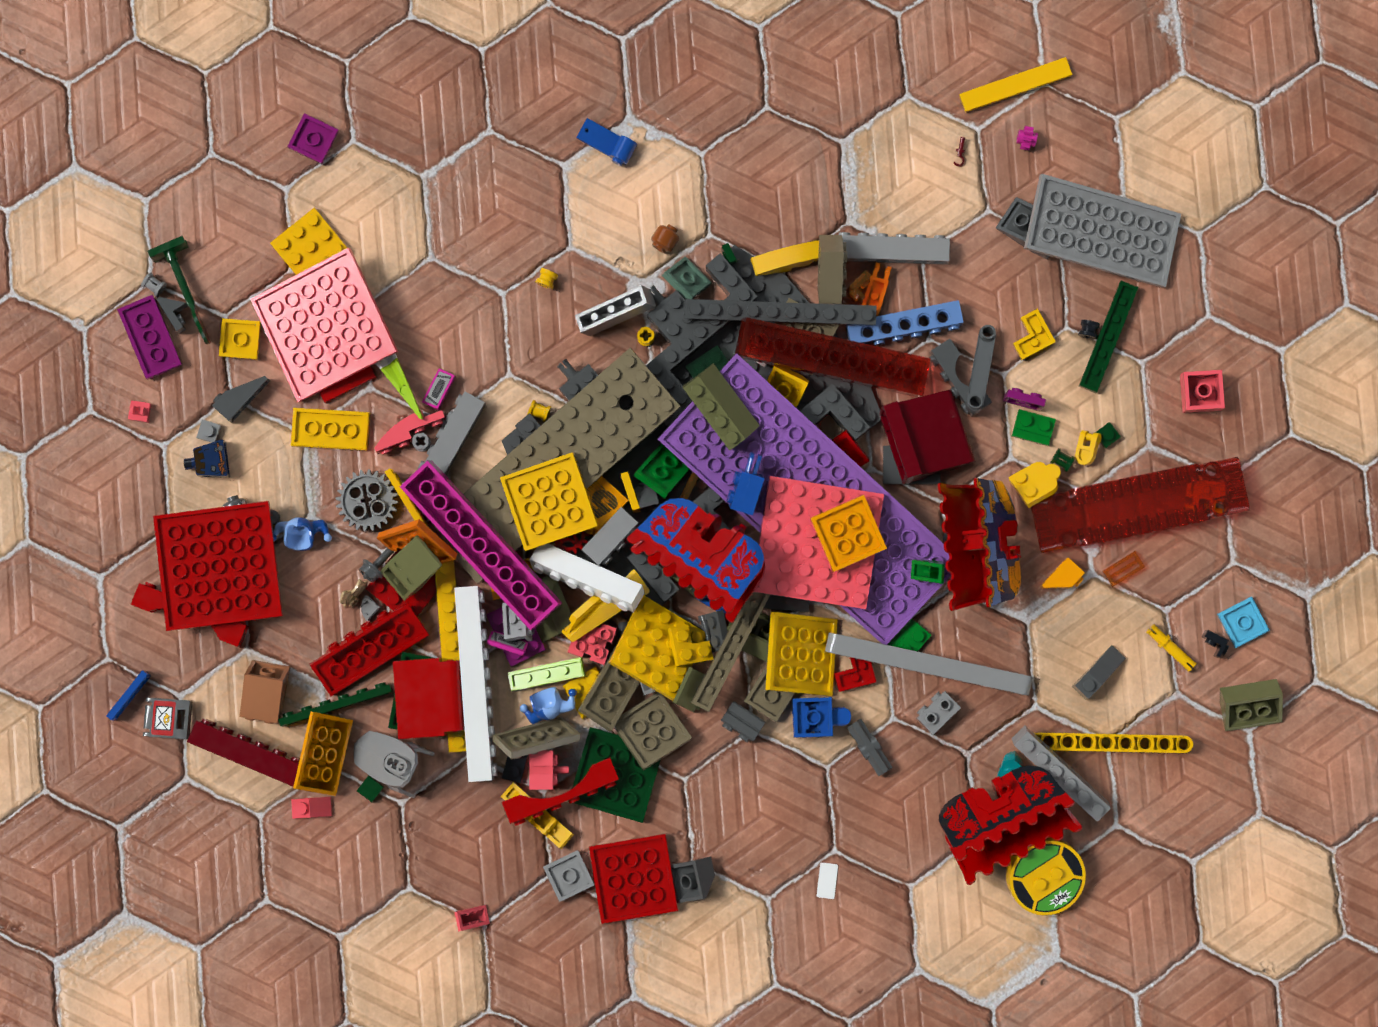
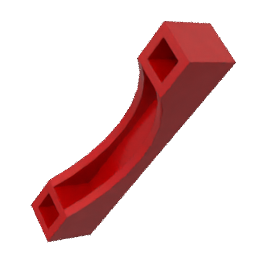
M145 582V585L139 583L130 605L151 613L164 610L162 592L156 590V585ZM246 621L211 626L219 640L241 648L249 626L245 625Z
M608 758L593 764L580 783L561 795L541 799L518 795L501 803L509 823H514L517 826L526 822V817L532 815L534 819L544 815L543 810L550 808L551 811L561 808V803L568 801L569 804L580 800L579 796L586 793L587 797L598 792L597 788L604 786L607 789L615 786V781L619 780L611 759Z

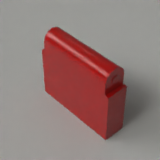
M442 658L393 661L398 739L446 736L449 731L459 732L465 730L460 660L442 662Z

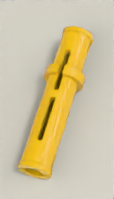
M1155 624L1146 631L1158 643L1160 648L1163 647L1188 672L1192 668L1187 662L1193 668L1197 663L1183 652L1170 639L1171 637L1168 634L1165 635Z

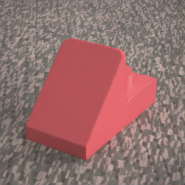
M331 797L291 799L292 819L332 816Z

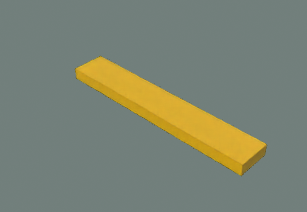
M1064 57L960 93L959 97L966 113L1070 77L1072 72L1067 58Z

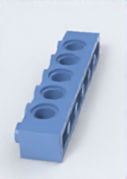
M957 300L876 316V325L846 324L850 347L862 349L866 347V344L870 343L876 346L885 344V340L892 339V342L904 340L903 337L906 336L917 338L926 332L932 335L940 333L941 329L957 330L960 329L959 326L964 322L960 303ZM944 314L947 317V321L945 323L939 322L937 315ZM926 318L928 325L925 327L921 326L918 320ZM902 321L909 323L910 328L908 330L900 328ZM883 325H888L891 328L889 334L881 331ZM870 329L873 335L867 338L863 336L862 331Z

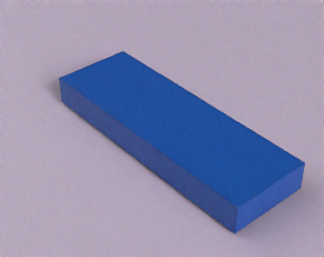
M142 670L106 717L113 721L118 719L151 677L147 671Z

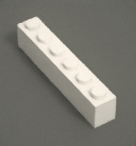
M550 544L537 547L530 558L532 569L539 574L545 573L555 581L561 580L573 589L579 588L589 596L595 595L605 603L617 605L623 611L629 610L634 613L645 594L642 584Z

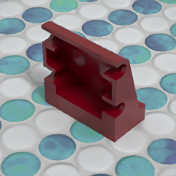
M951 390L901 402L896 401L882 406L879 415L903 485L925 479L932 474L937 473L938 475L960 468L965 464H974L976 462Z

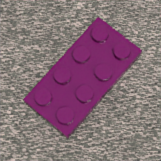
M153 294L117 309L147 380L182 366Z

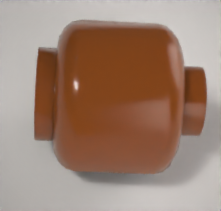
M670 224L667 227L660 225L651 237L652 246L662 253H665V251L671 252L679 241V236L676 234L678 230Z

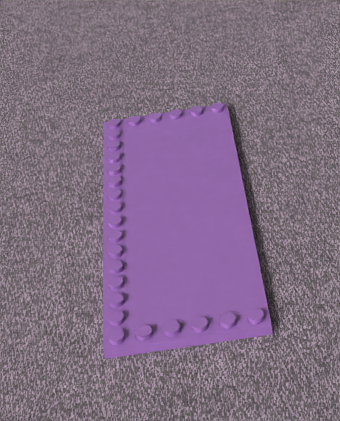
M736 353L720 370V373L760 426L729 451L692 401L662 433L658 440L725 501L727 500L729 490L734 489L735 484L732 481L735 471L739 472L740 468L745 469L750 452L755 453L750 471L753 470L757 455H762L757 473L762 474L765 479L754 513L749 515L737 511L759 532L761 531L769 476L884 494L879 531L887 549L876 553L874 556L866 609L840 606L881 644L887 645L943 585L911 579L912 560H937L946 564V561L949 560V554L944 550V543ZM944 567L945 583V581L951 576V573L946 570V567Z

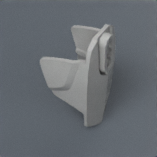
M368 731L354 743V763L361 770L377 781L386 784L391 790L411 798H415L416 795L402 790L401 787L403 788L410 782L418 764V754L416 752L419 751L434 756L435 753L413 742H403L391 736L373 731Z

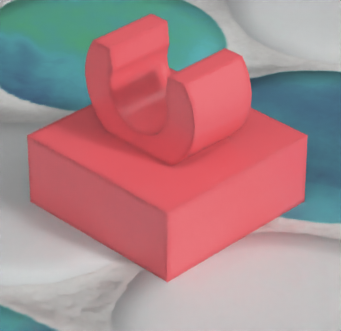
M131 400L128 419L148 423L151 404Z

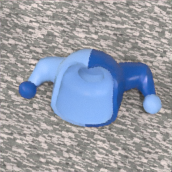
M296 517L290 521L276 523L273 530L274 541L277 540V535L283 532L284 545L292 550L303 551L312 548L314 535L319 531L324 534L326 542L332 540L324 520L310 522L306 518Z
M556 687L541 690L530 696L533 712L528 710L526 704L520 706V711L525 714L531 724L539 723L543 720H552L559 714L572 711L575 708V695L577 691L570 689L568 691L569 699L565 701L561 699Z

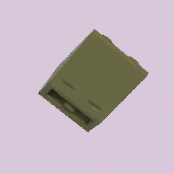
M417 535L380 572L405 601L418 592L442 564L438 557L427 547L426 543Z

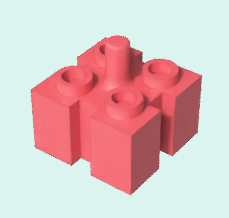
M602 623L601 628L596 627L581 638L571 642L568 653L582 658L584 654L591 656L590 661L604 665L610 652L606 649L607 643H613L617 628Z
M543 750L536 754H529V790H553L558 785V774H569V766H558V754H554V750Z

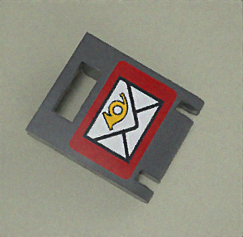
M146 698L147 702H152V706L145 705L143 728L150 729V732H143V736L176 739L189 738L193 701ZM179 710H185L184 729H177Z

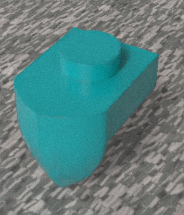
M1016 751L1008 752L1004 756L997 777L1000 776L1001 778L1010 771L1022 767V759Z

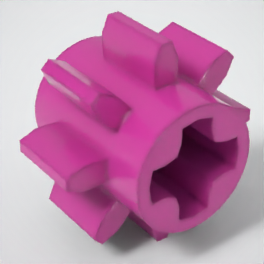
M1025 126L1024 130L1019 129L1016 143L1021 145L1020 149L1029 151L1030 146L1035 147L1038 133L1033 132L1034 127Z

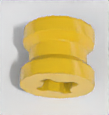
M541 268L540 277L536 279L535 283L553 290L554 280H557L558 275L550 270Z

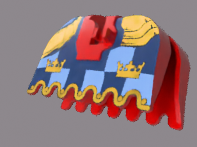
M974 478V484L969 485L938 483V492L944 497V501L940 503V511L946 517V520L942 523V531L948 537L947 541L944 542V550L949 554V560L946 561L945 567L951 573V579L948 580L947 586L949 591L953 593V599L949 602L950 611L985 602L987 607H992L998 603L1014 599L1018 594L1021 584L1019 563L1021 555H1018L1020 554V545L1007 546V537L1015 536L1018 526L1015 508L1007 488L1002 481Z

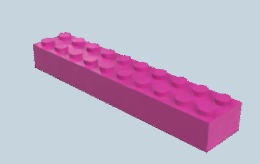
M427 460L400 486L405 494L530 630L535 629L562 604L559 598L432 460Z

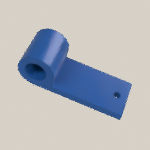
M588 118L576 137L578 140L612 158V162L619 166H622V164L627 165L637 147V143L630 138L622 135L618 136Z

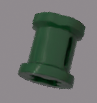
M1058 448L1050 463L1059 465L1067 472L1075 457L1066 455Z

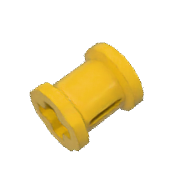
M642 327L638 331L637 339L640 345L650 346L654 342V332L649 327ZM645 332L648 333V336H651L648 337L647 341H644V338L640 337L644 336Z
M533 400L528 414L530 413L542 419V422H546L551 406L546 407Z

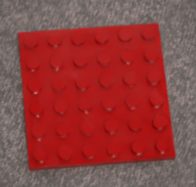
M269 501L153 516L166 631L283 616Z

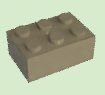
M819 235L817 284L819 304H842V297H846L847 251L846 242H843L842 235Z

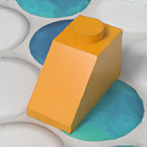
M1067 557L1040 587L1042 589L1071 588L1073 585L1077 587L1084 580L1082 576L1085 572Z

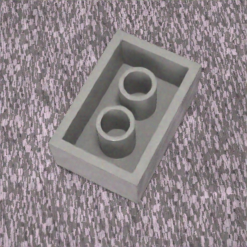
M620 507L581 550L596 565L606 567L613 559L611 555L615 551L619 553L625 547L624 541L637 529L639 523Z

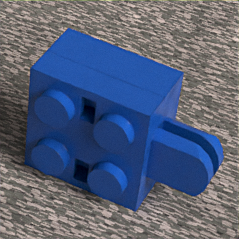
M753 452L749 454L745 469L740 468L739 472L735 471L732 481L735 486L733 490H729L726 500L729 503L730 509L749 515L754 513L765 479L762 474L757 473L762 455H757L753 470L750 471L755 454Z
M832 697L792 699L793 738L832 737L833 726H845L851 720V713L847 708H832Z

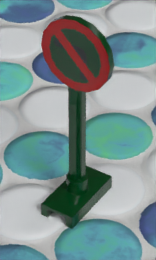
M180 236L147 252L153 262L166 258L167 262L170 263L185 301L191 309L195 324L204 342L208 345L211 343L208 333L196 310L195 301L177 261L178 256L176 253L189 248L187 241L184 240L183 236Z

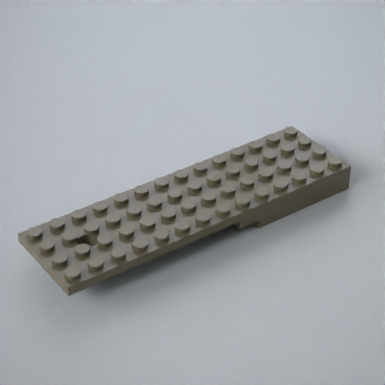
M629 348L463 495L517 552L523 545L500 477L574 452L587 489L681 406L632 348ZM624 395H629L633 398V407L629 410H623L620 407L619 402ZM430 522L428 524L430 529L458 553L456 559L477 584L482 583L484 579L437 527Z

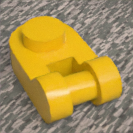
M1086 430L1080 432L1075 452V459L1079 464L1090 465L1094 462L1098 445L1102 439L1100 433L1095 432L1091 434ZM1087 441H1091L1090 446H1086Z

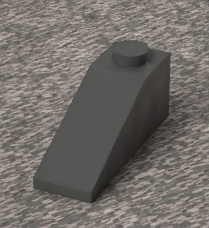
M263 376L227 390L223 394L219 393L214 398L212 406L232 423L270 380Z
M1111 645L1072 687L1085 700L1089 699L1126 658Z

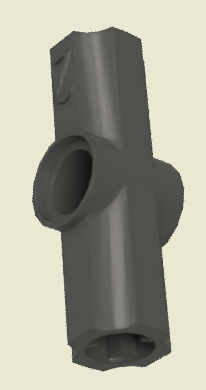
M862 719L847 727L851 736L858 744L857 747L861 754L869 761L878 777L893 768L882 752L879 742L874 735H871Z

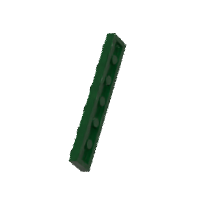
M1124 281L1119 282L1079 387L1094 393L1098 392L1139 287Z
M386 682L375 685V689L369 691L367 688L360 689L353 696L344 694L338 696V700L331 702L329 699L319 702L320 706L312 708V705L303 707L301 712L296 714L293 711L282 714L283 718L278 720L280 726L284 727L309 719L311 711L326 714L392 693L393 688L391 684L386 685Z

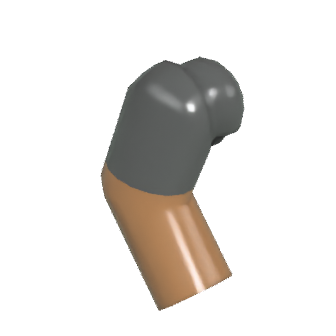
M617 613L610 619L618 624L617 636L621 638L629 621Z

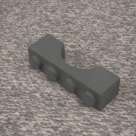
M948 339L930 351L929 354L931 356L929 359L935 367H939L941 378L945 383L949 382L952 387L950 390L953 396L960 399L962 402L960 406L967 415L969 412L966 408V400L969 386L963 384L956 375L955 365L960 352L952 340ZM987 393L985 394V400L982 409L986 408L992 403ZM971 402L972 406H979L977 402Z

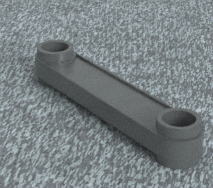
M991 325L983 326L978 334L966 400V408L971 414L979 413L984 405L996 338L995 328ZM983 333H989L991 336L986 337ZM971 402H977L979 406H972Z

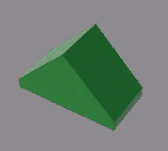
M912 560L911 579L943 584L945 564L937 560Z

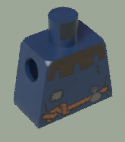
M224 440L196 447L193 449L194 457L184 459L185 470L196 469V475L199 477L230 478L227 447Z

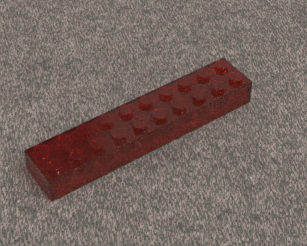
M748 317L743 318L741 321L735 354L737 353L743 359L914 397L924 395L931 360L922 356Z

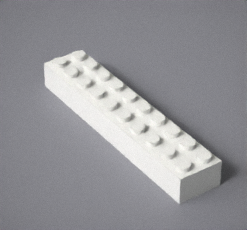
M478 586L456 587L454 589L468 781L494 780V776H498L497 764H493V757H496V746L492 745L491 740L495 731L494 726H490V718H493V707L489 706V699H492L491 687L487 685V680H490V668L486 667V660H489V651L485 648L484 641H487L488 637L487 629H483V622H486V612L482 609L481 604L485 603L484 591L480 590Z

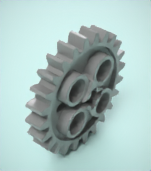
M368 469L367 474L360 470V476L353 472V479L351 480L349 477H346L348 483H341L344 489L337 490V492L342 494L341 497H336V500L341 501L336 507L342 508V511L338 514L340 516L346 515L343 521L347 522L350 520V527L356 524V530L363 526L364 532H367L368 527L375 531L376 525L382 529V522L388 525L387 518H394L390 514L391 511L397 512V509L393 507V505L399 504L398 501L393 499L398 496L397 493H392L395 488L393 486L389 487L390 480L384 481L386 477L384 474L379 478L378 471H375L372 475L370 469ZM363 484H366L367 496L372 499V501H369L372 517L368 516L367 505L363 503L366 499ZM372 485H379L380 490L377 494L370 493ZM355 488L361 491L358 498H352L351 492ZM377 503L383 504V511L380 513L374 512V506ZM358 507L364 508V515L361 517L355 515V510Z

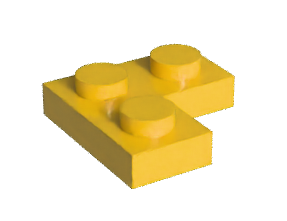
M1038 308L1020 318L1029 334L1013 343L1021 361L1056 342Z
M688 625L668 629L676 667L713 660L710 641L692 644Z

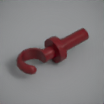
M965 137L960 138L959 149H956V152H958L957 157L962 159V163L956 164L954 161L955 166H962L965 159L962 153H965V150H963Z

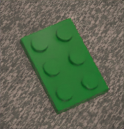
M661 443L635 472L634 476L665 499L690 469Z

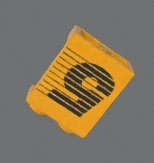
M603 476L586 489L599 525L585 530L586 533L593 536L620 507L624 508L629 501Z

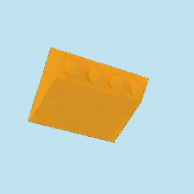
M310 712L294 789L336 796L353 720Z

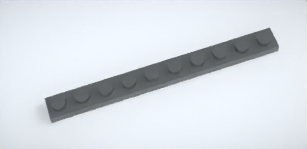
M685 299L684 319L876 325L877 306Z

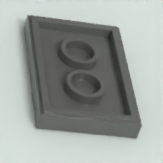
M883 446V484H902L890 446ZM932 474L925 479L909 484L938 485V483H941V474Z

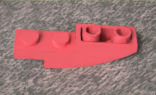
M420 410L423 420L419 419L415 413L402 419L379 440L374 448L375 452L385 455L392 452L394 447L399 446V448L410 445V441H413L412 432L417 434L424 432L425 427L442 425L446 419L444 412L441 410L424 416L423 411Z

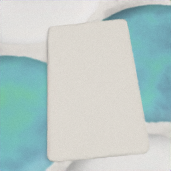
M820 863L817 897L834 899L838 871L837 864Z

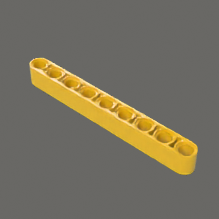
M1034 733L1042 741L1046 736L1051 737L1053 742L1050 748L1053 751L1188 753L1193 748L1192 739L1181 735ZM1066 736L1072 740V744L1068 748L1062 743ZM1084 737H1088L1091 740V745L1088 748L1082 745ZM1104 737L1110 740L1108 748H1104L1101 745ZM1123 738H1127L1130 743L1126 749L1120 744ZM1143 738L1149 742V746L1146 749L1140 746V741ZM1161 739H1166L1168 742V747L1165 750L1159 746ZM1181 739L1187 742V747L1184 750L1179 747Z

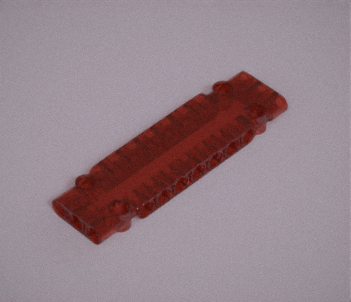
M1233 457L1070 489L1067 492L1053 494L1033 505L1031 511L1040 552L1046 553L1205 522L1213 518L1250 511L1239 458ZM1207 466L1215 468L1216 473L1214 476L1207 474ZM1062 497L1065 500V505L1062 507L1057 506L1055 498ZM1216 503L1224 507L1223 513L1215 511L1214 506ZM1065 534L1072 536V544L1064 543L1063 536Z

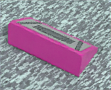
M438 369L422 403L439 411L456 376Z
M492 631L487 640V644L521 656L525 655L528 642L521 639L506 641L504 640V634Z

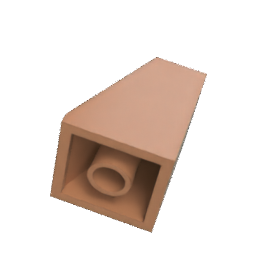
M252 660L244 674L239 717H244L250 721L261 720L267 724L278 723V719L282 715L290 666Z

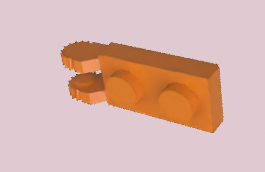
M877 262L873 274L870 276L862 305L877 306L876 316H879L892 267L887 266L884 272V279L876 277L880 270V263Z

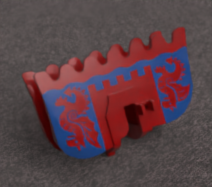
M683 498L665 501L627 537V541L633 544L630 548L631 552L636 555L645 552L648 555L647 561L649 565L656 566L660 563L664 567L663 574L667 577H671L676 573V576L679 578L678 583L680 587L687 588L692 585L695 589L694 596L697 599H703L707 596L711 600L710 608L716 611L723 607L726 611V619L733 623L764 576L765 561L761 547L755 540L744 534L746 526L742 523L739 526H734L731 530L726 528L719 530L722 523V517L719 514H711L710 512L707 514L697 504Z

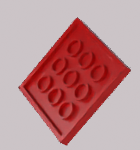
M665 834L589 846L601 924L678 911Z

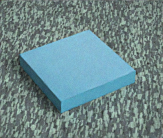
M1252 596L1217 614L1234 648L1270 631Z

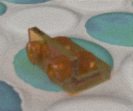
M867 270L847 289L849 293L847 296L854 303L858 302L861 304L865 299L862 291L870 283L869 278L871 276Z

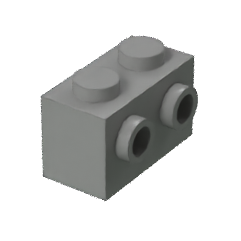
M938 691L930 699L932 703L928 707L924 705L917 712L919 716L916 719L931 735H934L961 708L945 691L942 693Z

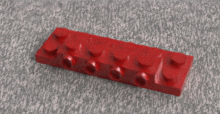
M408 602L393 612L389 611L387 613L386 610L382 611L376 616L377 619L372 623L366 621L360 626L361 630L356 633L354 631L347 633L344 636L345 640L340 643L337 641L331 643L327 647L326 654L310 663V667L330 696L338 693L429 635Z

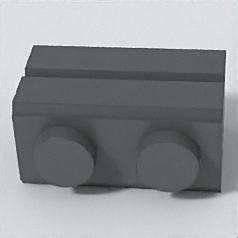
M734 701L721 719L724 728L730 732L733 729L740 733L738 737L747 743L749 740L752 742L755 740L766 723Z

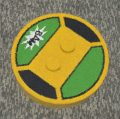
M1049 837L1046 839V847L1044 849L1038 850L1034 846H1030L1028 848L1029 854L1026 858H1019L1017 855L1011 856V864L1006 870L1007 886L1017 903L1028 912L1037 915L1057 914L1073 905L1081 895L1086 880L1085 866L1079 854L1066 841H1055Z

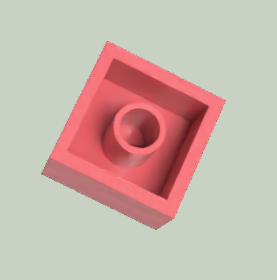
M1222 370L1183 372L1180 375L1183 413L1221 411L1225 408Z

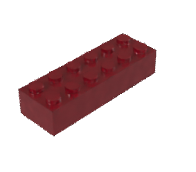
M202 719V721H195L187 740L188 743L294 787L299 757L292 756L289 758L287 757V752L279 749L272 751L269 749L270 745L260 741L253 743L251 742L252 738L244 734L238 733V735H234V730L225 726L215 727L217 723L211 720Z

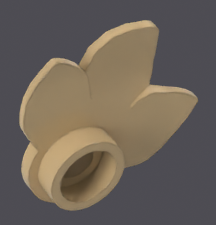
M359 579L353 590L343 591L340 603L345 608L354 607L358 603V597L366 588L368 581L363 582Z

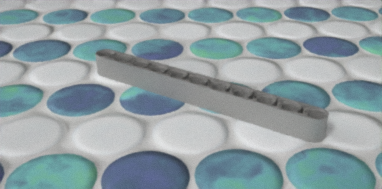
M834 633L828 634L825 652L1027 696L1030 694L1033 677Z

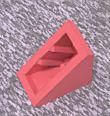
M486 905L454 912L458 932L490 924Z

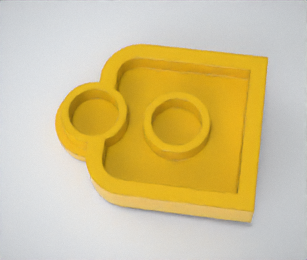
M1035 462L1008 478L1026 506L1030 508L1056 493L1058 490L1057 480L1061 475V471L1055 464L1045 465L1042 462Z

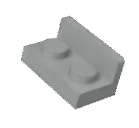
M502 603L504 640L513 641L525 638L527 641H532L534 629L530 630L506 603Z

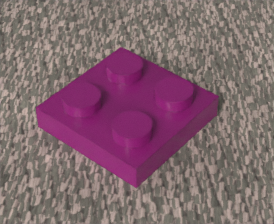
M304 113L287 147L317 163L323 164L339 130Z
M1012 388V390L1009 389L1004 394L1003 402L1040 411L1045 406L1046 399L1037 393L1029 395L1023 393L1022 389Z

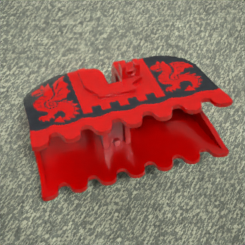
M1028 765L1019 767L1001 778L998 776L991 780L996 800L992 801L984 788L974 789L972 787L966 792L953 797L943 806L939 814V823L945 833L949 849L958 863L967 885H971L976 881V873L982 872L986 876L991 875L994 871L993 865L996 863L1002 867H1008L1011 864L1012 855L1026 858L1029 854L1028 848L1030 846L1041 850L1046 847V839L1049 837L1055 841L1062 840L1065 829H1069L1072 832L1082 830V825L1068 809L1074 806L1075 802L1048 771L1038 766Z

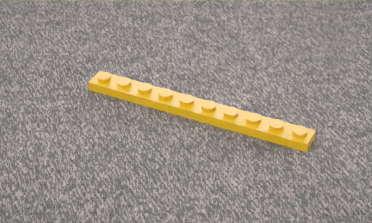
M454 560L442 563V566L435 573L442 662L460 660L454 589L456 588ZM465 730L447 732L448 752L466 751Z

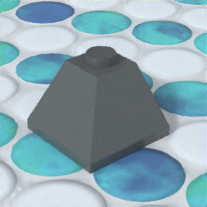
M711 857L671 865L677 903L700 900L707 897L715 877Z

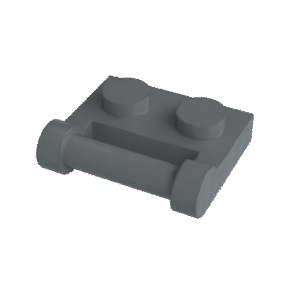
M723 610L698 616L702 630L705 631V641H710L712 653L718 652L728 633Z

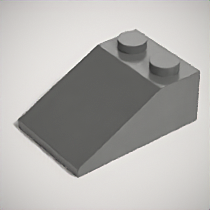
M1016 197L996 226V229L1024 247L1033 204ZM1031 251L1032 253L1041 256L1047 260L1050 257L1048 255Z

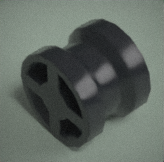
M1081 320L1082 328L1078 332V336L1087 339H1097L1096 331L1100 324L1091 320Z

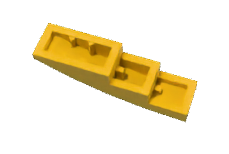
M819 240L788 246L752 257L750 260L755 275L761 276L788 272L794 267L808 266L812 262L818 261Z
M514 782L501 795V798L504 800L518 795L532 797ZM543 810L544 815L533 819L532 815L525 818L561 850L574 835L547 810Z

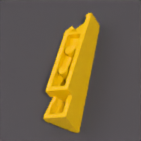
M634 569L625 577L642 584L644 596L650 592L647 585ZM593 595L571 614L569 618L571 623L561 632L571 642H574L622 610L617 605L605 603L599 597Z

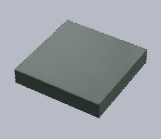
M686 256L662 275L685 299H694L712 284Z

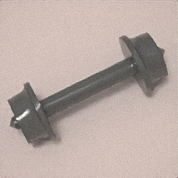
M387 548L373 564L364 559L363 565L359 569L363 579H367L372 583L378 578L382 579L383 575L378 569L394 551Z

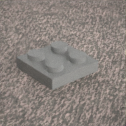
M579 850L543 866L559 902L595 885Z

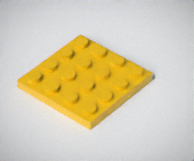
M574 452L500 477L524 551L599 526Z
M643 595L634 613H632L608 663L673 701L688 668L692 667L693 664L675 666L668 629L688 625L692 644L704 642L706 638L705 631Z
M771 612L765 690L833 696L835 654L825 652L828 634H837L838 619Z

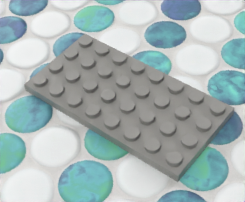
M1041 174L1039 176L1024 249L1164 288L1167 284L1181 214Z

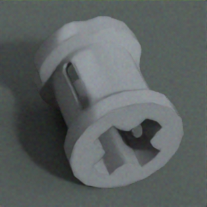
M150 272L143 279L141 287L148 288L154 293V296L158 297L166 288L167 283L159 281Z
M417 433L412 438V444L416 450L424 452L429 449L431 442L426 434ZM419 438L421 440L425 438L424 442L426 444L424 446H417L419 444L417 441Z

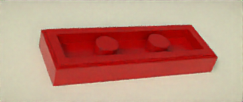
M371 366L319 393L324 403H327L376 378Z

